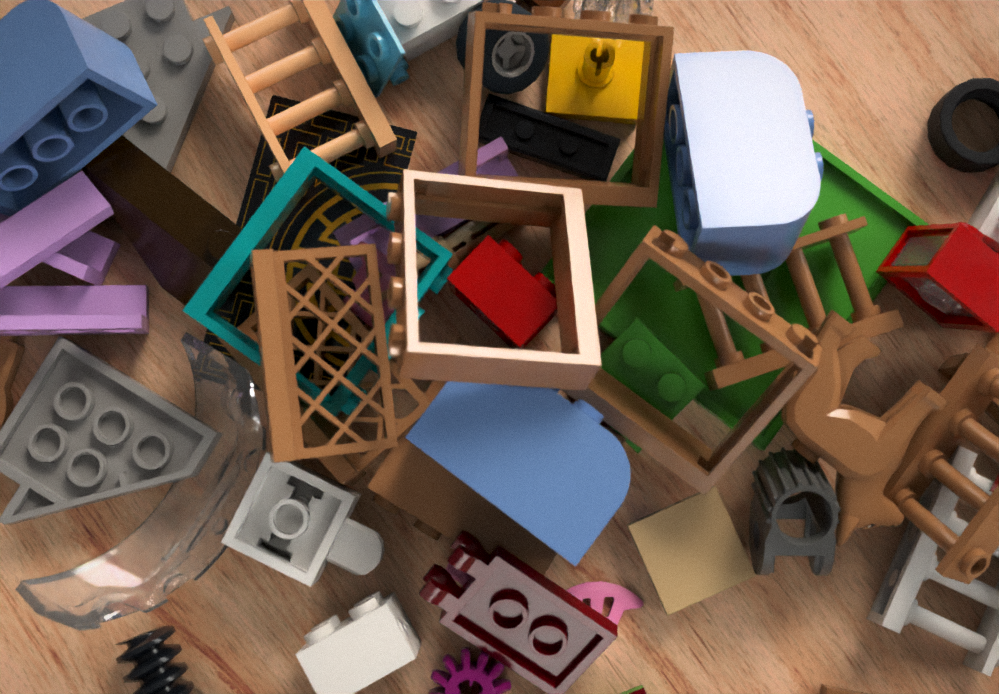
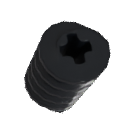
M161 626L115 644L127 645L128 647L126 651L116 658L117 664L133 663L134 668L122 678L124 683H140L141 687L133 694H189L194 689L192 681H177L188 670L187 664L185 662L171 663L170 661L181 652V645L164 644V641L174 634V626Z

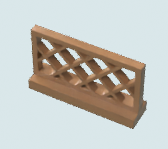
M376 243L273 251V249L251 250L250 267L271 463L398 448ZM365 257L367 279L356 292L331 273L343 258ZM335 259L327 269L317 262V260ZM306 262L321 274V277L303 297L286 283L284 263ZM326 279L350 298L333 320L308 301ZM367 286L370 304L360 297ZM287 294L298 302L290 314ZM354 302L370 314L372 318L373 328L361 343L337 325ZM302 307L327 326L310 348H307L291 334L290 322ZM331 330L355 348V351L338 372L314 353ZM373 337L376 355L366 348ZM293 346L304 354L296 365L294 362ZM360 353L377 366L378 380L367 394L363 393L342 376ZM308 358L333 377L315 400L297 387L296 373ZM337 382L361 399L343 423L319 405ZM378 389L380 390L381 406L371 399ZM298 397L309 405L301 417ZM366 404L382 416L385 439L364 441L348 428ZM316 410L335 425L338 430L325 446L304 448L301 426L312 412ZM343 433L355 441L353 443L334 445Z
M307 265L287 284L298 292L310 281L315 284L321 275L310 265ZM324 281L318 288L321 291L319 310L333 320L345 303L328 283ZM287 294L290 314L295 308L296 301ZM329 302L338 312H328ZM350 308L340 319L346 320L350 324L351 336L358 342L359 336L364 340L370 332ZM299 311L294 317L318 319L309 311ZM254 312L236 328L258 343V334L255 332L257 329L256 315ZM294 318L290 322L292 335L294 328ZM318 319L317 338L321 335V333H322V332L325 330V328L327 327V326H326L323 322H321L319 319ZM218 336L217 339L264 393L261 367ZM373 337L372 340L367 344L368 346L371 344V342L373 341L374 337ZM325 338L314 353L322 360H324V353L349 354L350 357L355 348L351 345L350 347L325 346ZM293 346V352H301ZM392 357L389 361V367L392 374L397 378V362ZM357 358L348 368V374L357 363ZM315 363L314 377L309 380L322 389L330 380H322L323 369ZM397 378L401 384L391 383L392 390L408 391L420 405L404 419L395 418L398 440L413 428L431 404L430 399L415 382L407 378ZM337 382L334 387H339L341 383ZM362 382L360 387L371 389L375 382ZM298 397L301 417L309 405ZM316 410L312 412L301 426L303 440L310 448L325 446L338 430L335 425ZM344 413V416L338 415L336 418L344 422L349 415ZM379 414L378 417L357 416L354 419L353 423L378 424L377 440L385 439L383 418ZM343 433L334 445L351 443V438ZM388 449L367 451L363 456L360 453H350L318 458L340 484L353 486L367 474L365 470Z

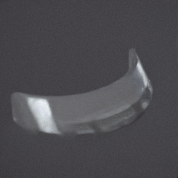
M187 332L185 333L181 342L187 353L194 378L195 417L223 434L198 476L173 482L169 491L151 515L119 544L95 559L70 570L41 578L22 580L16 591L37 614L79 631L101 628L100 623L121 618L139 610L148 613L169 602L166 597L168 594L179 588L190 578L197 581L228 548L221 541L258 469L260 450H266V428L260 422L258 403L253 389L257 387L249 370Z

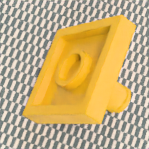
M551 35L545 113L563 119L637 125L644 42Z

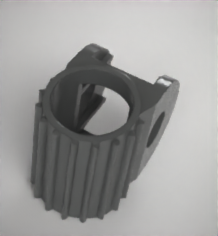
M782 447L780 452L774 454L769 452V456L764 460H759V466L756 471L752 472L755 482L751 485L755 494L750 506L749 546L754 572L756 575L774 573L775 556H808L812 573L816 576H828L832 570L835 557L836 537L834 531L837 524L840 523L838 512L841 511V508L837 502V497L818 461L813 464L795 449L793 451L785 450ZM801 492V493H799V494H797V495H795V496L789 497V496H791L792 494ZM776 519H805L804 538H795L783 533Z

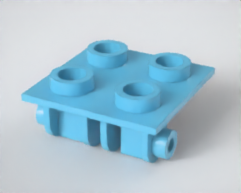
M340 0L333 18L375 98L379 97L389 80L393 85H398L409 78L406 71L409 65L403 57L405 51L377 0Z

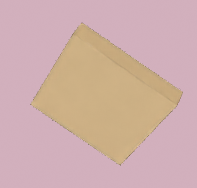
M712 486L705 495L698 492L626 525L662 607L668 616L756 576L716 486Z

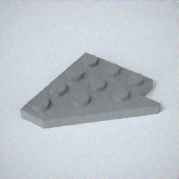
M125 0L82 19L123 42L132 51L156 100L157 106L127 130L123 136L171 173L216 66L202 40L210 36L203 19L213 16L223 35L230 32L235 17L229 6L193 20L185 0Z
M59 336L0 430V472L20 484L2 513L0 522L2 524H17L198 476L223 434L68 338Z

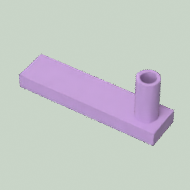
M80 171L0 223V289L114 214L111 205L83 171Z

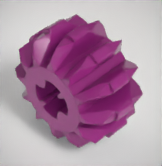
M462 647L460 656L462 663L458 664L453 656L446 654L442 662L448 672L439 669L432 671L430 678L440 687L429 690L428 694H461V682L469 680L470 686H472L473 681H477L480 684L478 694H501L511 690V681L505 678L496 679L504 671V664L497 661L487 668L486 664L489 658L487 653L481 650L477 662L470 661L471 652L469 647Z

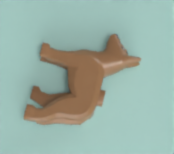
M831 310L820 327L812 330V334L818 340V345L823 348L818 368L781 409V419L783 424L796 436L795 440L790 444L796 451L813 464L821 457L836 470L835 495L841 511L838 512L840 523L837 524L834 534L836 536V545L841 547L855 528L864 530L876 527H899L902 525L904 516L896 504L885 497L883 494L884 488L891 476L900 467L909 442L921 422L933 411H942L949 402L931 387L918 380L881 417L851 405L841 404L854 368L865 359L877 357L882 350L863 335L856 337L837 349L841 341L850 337L856 328L835 311Z

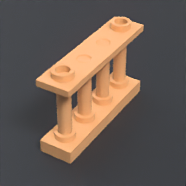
M289 0V4L223 35L213 16L203 19L210 36L202 40L215 65L225 63L276 162L269 165V168L276 182L280 180L295 160L294 158L288 161L276 136L341 104L344 108L352 105L360 121L354 123L355 129L312 149L313 153L327 163H330L362 146L366 149L374 147L379 158L396 151L397 138L324 0ZM297 21L301 25L306 22L309 23L316 36L310 40V46L244 77L232 52ZM318 63H321L322 66L330 63L338 78L332 82V88L266 119L254 94Z

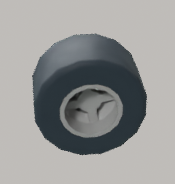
M486 1L488 3L512 4V14L531 15L530 12L513 1ZM482 3L470 12L482 11ZM468 15L460 25L456 39L457 59L464 70ZM486 30L482 85L493 93L507 95L527 88L537 80L546 66L550 52L549 35Z

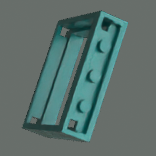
M305 146L182 310L260 367L259 343L222 318L217 312L250 269L251 250H261L267 246L313 182L317 179L388 232H395V221L387 220L386 205ZM415 227L416 252L430 261L417 279L419 321L425 312L423 308L418 306L429 289L438 294L446 284L447 277L454 270L448 266L453 253ZM396 310L385 323L387 349L391 324H396ZM373 339L367 349L376 355ZM362 355L346 376V379L363 393H366L367 391L361 388L360 384L371 370L378 374L377 366ZM299 372L296 373L297 387L315 400L323 389ZM341 384L333 396L327 394L319 405L334 417H337L341 410L350 415L361 399Z

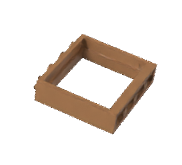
M482 2V11L469 12L458 175L582 189L584 204L657 208L674 27L658 26V16L629 14V23L610 22L611 12L581 10L580 19L561 18L562 8L532 6L531 15L512 14V4ZM486 30L644 42L631 183L476 174Z
M403 169L397 192L388 193L386 206L387 220L395 221V232H390L388 238L387 263L395 264L396 277L390 278L387 302L388 309L396 310V324L392 323L389 331L388 353L389 356L397 357V378L586 390L602 365L582 189ZM415 214L550 228L561 353L418 342Z
M654 225L595 304L597 327L650 258L790 360L789 364L714 450H711L602 368L598 370L586 390H561L576 401L580 398L604 416L603 421L705 495L818 368L823 348L818 345V340L807 328L799 324L791 325L775 313L774 307L766 298L755 292L748 294L732 282L730 274L722 266L713 261L704 262L689 251L688 244L678 234L670 230L662 231Z

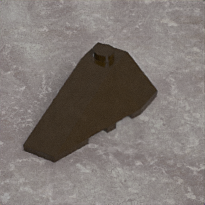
M123 135L81 169L111 205L114 212L113 217L159 285L185 306L243 230Z

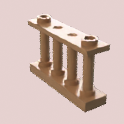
M846 213L819 222L820 231L799 237L786 259L809 325L807 329L812 332L813 329L820 327L826 314L803 250L830 242L854 309V313L850 314L853 321L851 325L856 328L850 337L841 341L837 349L860 335L870 339L905 327L898 308L881 313L879 305L873 306L848 236L868 224L865 216L848 221ZM761 274L740 275L745 291L748 294L755 292L770 302ZM679 279L673 283L675 292L690 288ZM696 292L718 358L714 359L717 369L704 373L710 391L786 367L789 364L790 360L765 342L759 344L762 354L744 359L742 350L736 351L723 311Z
M978 343L940 393L949 403L942 411H933L921 422L909 442L900 467L886 483L883 491L885 497L894 502L904 516L903 520L905 518L910 520L947 553L935 570L941 576L968 585L974 578L979 577L986 571L991 562V555L999 546V485L991 495H988L948 463L951 455L965 438L999 464V438L978 423V419L994 398L999 400V355ZM934 478L978 512L960 536L919 503L920 497Z

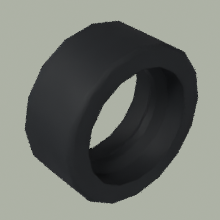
M972 78L956 85L934 105L927 122L928 140L935 155L948 167L967 173L983 172L999 165V143L987 152H976L963 145L952 128L953 111L960 103L970 99L987 104L996 112L999 118V81L992 78Z

